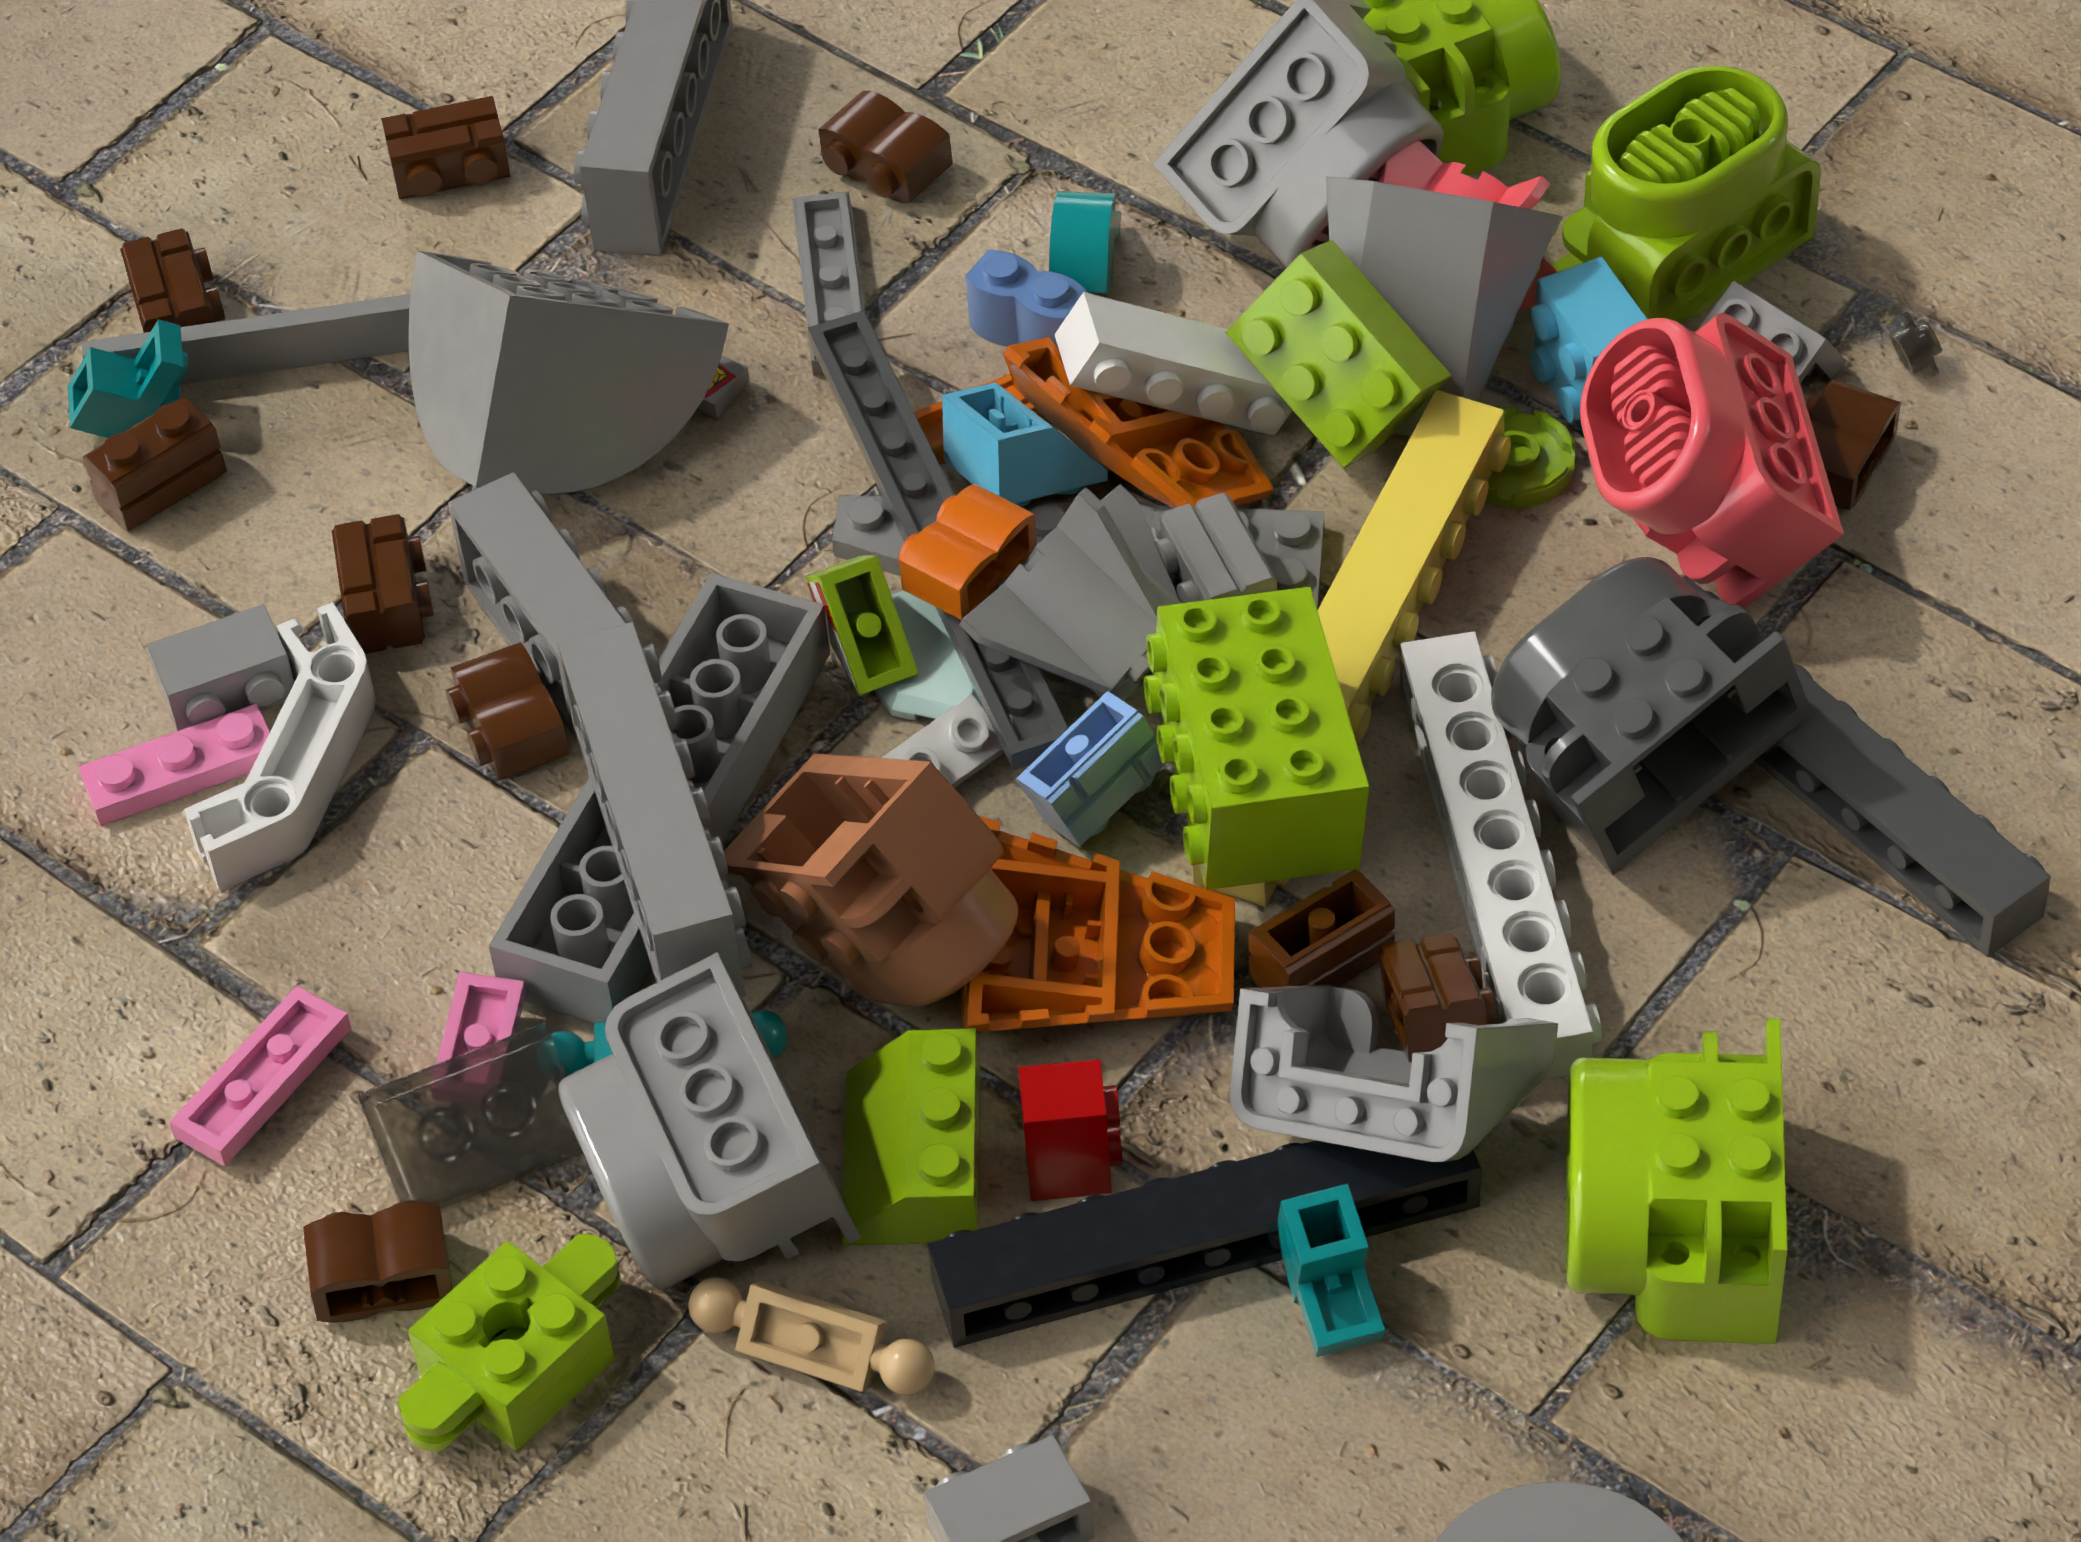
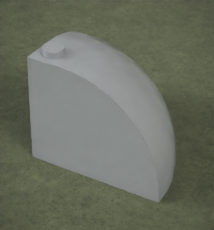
M417 251L409 308V363L416 411L423 434L436 459L453 475L473 486L472 491L512 472L516 474L528 492L537 490L540 494L576 492L618 479L641 466L674 439L690 420L713 381L722 356L729 323L685 307H677L676 313L673 315L674 309L657 304L658 299L593 282L532 269L524 271V277L522 278L517 277L516 271L491 265L492 262Z

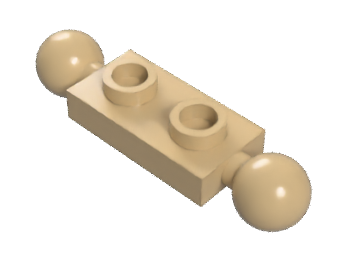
M717 1277L709 1278L700 1282L693 1289L689 1298L688 1309L693 1322L702 1330L710 1333H721L730 1330L734 1326L740 1328L735 1351L860 1392L872 1387L875 1371L880 1373L882 1381L890 1390L902 1395H912L922 1391L929 1385L934 1375L935 1362L933 1355L923 1343L914 1339H900L889 1346L882 1344L887 1325L886 1320L761 1280L750 1285L747 1300H744L740 1290L729 1280Z

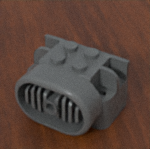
M1652 557L1630 559L1609 568L1537 624L1509 652L1497 672L1491 691V706L1495 717L1526 750V760L1552 812L1612 876L1812 714L1786 642L1777 631H1774L1765 638L1757 630L1753 618L1740 605H1730L1723 600H1704L1669 564Z

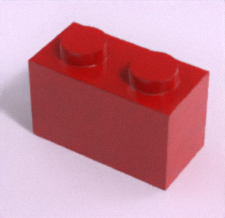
M1100 1059L1018 1067L1031 1201L1111 1194L1110 1166L1123 1165L1119 1127L1120 1112L1117 1085L1103 1086Z

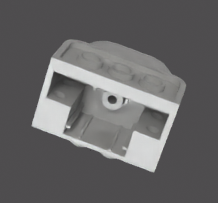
M1296 0L1153 163L1211 229L1223 234L1257 236L1285 268L1300 253L1329 241L1326 176L1378 182L1380 167L1409 145L1420 141L1436 157H1438L1444 139L1443 129L1439 122L1405 86V69L1399 58L1395 55L1396 45L1386 35L1376 34L1364 22L1363 19L1372 10L1365 1Z
M718 952L625 998L617 1004L608 1015L605 1025L606 1038L613 1053L561 1080L558 1093L562 1106L597 1185L633 1257L647 1280L655 1288L667 1289L724 1259L727 1261H743L776 1245L779 1246L786 1260H789L799 1255L792 1237L831 1217L835 1218L848 1243L861 1238L777 1063Z

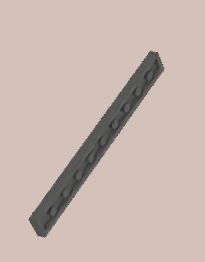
M864 310L807 327L810 346L905 542L912 534L919 533L931 523L936 522L940 507L954 493ZM935 607L1012 769L1016 770L1029 766L1068 729L1039 667L977 643L959 625L962 620Z

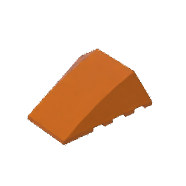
M1049 337L1008 345L1004 351L1003 356L1015 388L1042 415L1096 461L1144 493L1166 505L1176 508L1190 503L1193 507L1196 506L1198 500L1225 492L1226 495L1230 496L1234 505L1238 506L1268 498L1273 492V486L1238 430L1226 429L1224 424L1070 386L1059 348Z
M979 815L981 820L1000 841L1004 849L1003 855L990 869L1016 898L1018 918L1011 936L997 956L975 978L961 988L960 1021L963 1029L976 1028V1032L1094 1022L1162 1019L1232 1010L1234 1003V897L1212 890H1205L1203 887L1153 871L1148 878L1121 870L1119 860L1095 853L1093 860L1056 849L1057 840L1033 832L1029 840L1000 831L1001 822Z

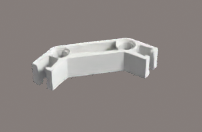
M333 602L317 608L325 641L319 643L320 649L315 652L307 651L300 642L298 634L304 632L298 619L294 618L276 626L278 636L287 653L295 683L246 781L184 809L195 849L203 863L208 861L213 881L220 892L293 860L307 849L374 712L376 697L365 653Z

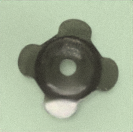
M1904 311L1900 314L1904 325L1889 333L1893 348L1911 375L1927 368L1934 377L1939 374L1934 356L1942 352L1941 345L1926 321L1916 325L1911 315Z

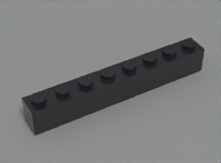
M1317 1140L1303 1144L1289 1143L1278 1147L1273 1152L1239 1161H1221L1210 1166L1208 1169L1175 1178H1156L1141 1187L1107 1196L1092 1195L1080 1200L1076 1204L1043 1213H1024L1009 1222L983 1229L956 1231L944 1239L927 1243L932 1283L953 1348L1283 1260L1278 1233V1214L1282 1200L1348 1184L1365 1237L1480 1207L1481 1166L1474 1150L1458 1160L1429 1162Z

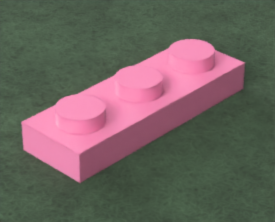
M256 703L80 765L78 769L100 826L249 774L270 732Z
M296 985L169 1122L174 1138L219 1164L226 1166L351 1030L348 1014Z

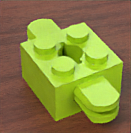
M578 1234L547 1263L541 1266L507 1240L408 1329L421 1377L398 1398V1406L406 1435L415 1446L427 1451H443L477 1420L517 1452L615 1361L606 1316L598 1310L621 1287L622 1283L615 1251L608 1241L597 1235ZM499 1331H502V1332H503V1333L499 1334L498 1336H496V1337L492 1340V1342L490 1343V1340L493 1338V1336H494L496 1333H498Z

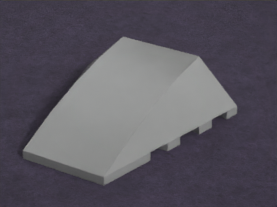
M1326 176L1329 241L1333 240L1452 375L1438 390L1479 402L1493 372L1491 371L1503 343H1506L1518 310L1528 288L1534 282L1541 266L1540 262L1552 236L1555 235L1563 216L1493 201L1405 186ZM1433 394L1394 434L1405 436L1413 434Z

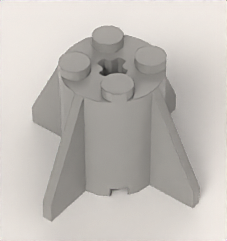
M1121 484L1101 501L1085 487L1078 493L1058 525L1035 547L1038 552L1030 559L1024 567L1020 563L1005 583L966 615L959 625L977 643L1087 686L1099 697H1102L1109 691L1126 703L1140 688L1141 685L1138 681L1147 673L1154 675L1148 663L1146 636L1147 634L1156 633L1158 606L1180 604L1181 602L1138 501Z

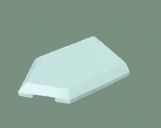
M904 590L891 595L919 674L874 690L890 715L914 721L917 720L918 715L937 719L971 694L981 704L935 606Z

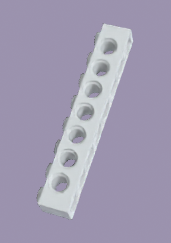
M1475 631L1400 643V686L1475 954L1479 960L1485 988H1491L1494 996L1497 1024H1502L1509 1019L1532 1018L1558 1023L1555 1058L1551 1070L1544 1079L1568 1076L1572 1063L1579 1058H1592V1044L1602 1042L1601 1022L1596 1005L1594 1003L1585 1005L1581 991L1586 990V973L1581 953L1579 951L1569 952L1566 939L1571 937L1569 913L1565 901H1554L1551 888L1556 886L1554 862L1549 849L1539 850L1536 838L1541 836L1539 811L1534 799L1525 800L1522 789L1526 788V771L1520 750L1510 752L1507 740H1511L1512 735L1497 720L1492 710L1491 691L1497 675L1492 655L1482 656Z

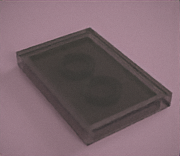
M546 1023L357 1094L358 1104L397 1202L413 1200L437 1203L440 1205V1209L584 1154L559 1097V1084L568 1075Z

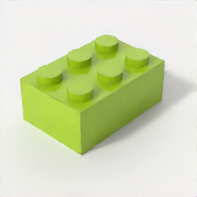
M1333 240L1300 253L1225 332L1343 468L1374 453L1452 376Z

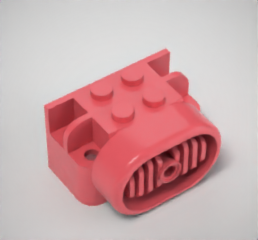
M1718 313L1695 332L1667 318L1643 320L1622 331L1601 352L1588 374L1580 402L1581 426L1598 490L1611 506L1633 518L1639 528L1644 531L1645 536L1677 554L1684 576L1686 575L1698 584H1709L1715 580L1720 600L1730 605H1740L1745 608L1844 535L1790 353L1725 313Z

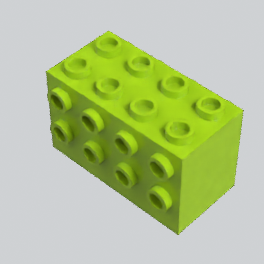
M1311 587L1158 606L1156 633L1147 634L1146 636L1148 663L1154 675L1144 677V695L1148 713L1150 715L1159 713L1162 725L1157 726L1159 756L1162 764L1172 763L1175 775L1170 776V794L1173 809L1176 815L1184 813L1186 815L1188 826L1183 828L1186 859L1189 866L1199 865L1205 890L1360 869L1369 784Z

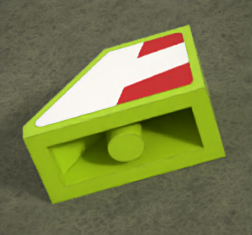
M860 555L804 576L813 602L825 605L829 643L858 695L919 674L877 555Z

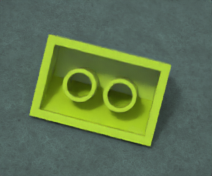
M976 1028L908 1030L847 1071L843 1202L861 1238L848 1243L842 1233V1246L923 1244L944 1239L956 1231L979 1230L980 1066Z

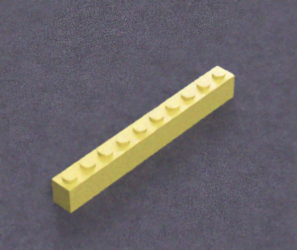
M1439 390L1435 391L1317 610L1355 740L1358 743L1361 742L1367 731L1371 717L1370 706L1376 694L1384 696L1391 685L1395 672V658L1400 650V643L1414 641L1419 625L1418 614L1424 603L1431 605L1435 601L1442 582V568L1447 558L1455 560L1458 557L1465 538V524L1470 514L1478 516L1483 509L1489 488L1488 478H1490L1493 471L1501 472L1507 462L1511 448V438L1504 436V409ZM1193 865L1194 884L1204 887L1199 865ZM1290 879L1212 890L1266 907L1277 884L1285 886Z

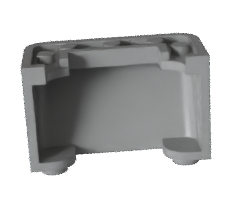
M1327 984L1240 989L1230 1083V1101L1235 1115L1243 1124L1254 1129L1429 1162L1458 1160L1468 1155L1549 1073L1555 1058L1558 1023L1532 1018L1509 1019L1502 1024L1473 1025L1461 1022L1446 1023L1445 1037L1448 1039L1445 1043L1431 1052L1413 1053L1411 1063L1408 1061L1404 1051L1377 1047L1379 1032L1378 1012L1373 1001L1363 992Z

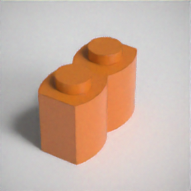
M977 484L969 485L957 495H952L944 501L937 514L936 522L931 523L919 533L912 534L904 542L898 557L902 590L962 620L995 591L998 584L1006 580L1020 563L1023 565L1037 545L1035 514Z

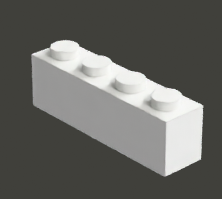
M1083 292L1054 334L1069 384L1073 387L1275 436L1293 411L1225 333L1228 329Z

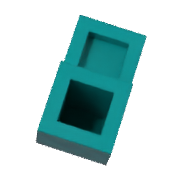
M1057 191L1055 196L1050 232L1049 272L1062 274L1075 280L1083 286L1087 293H1107L1113 287L1114 240L1120 235L1121 211H1115L1116 193Z
M158 319L135 359L90 347L67 386L70 428L109 438L126 431L153 415L161 406L173 403L181 398L180 384L183 382L187 372L188 354L182 351L180 325Z
M1348 1184L1282 1200L1278 1214V1233L1283 1263L1294 1303L1299 1302L1316 1357L1383 1340L1385 1328L1364 1267L1369 1247Z

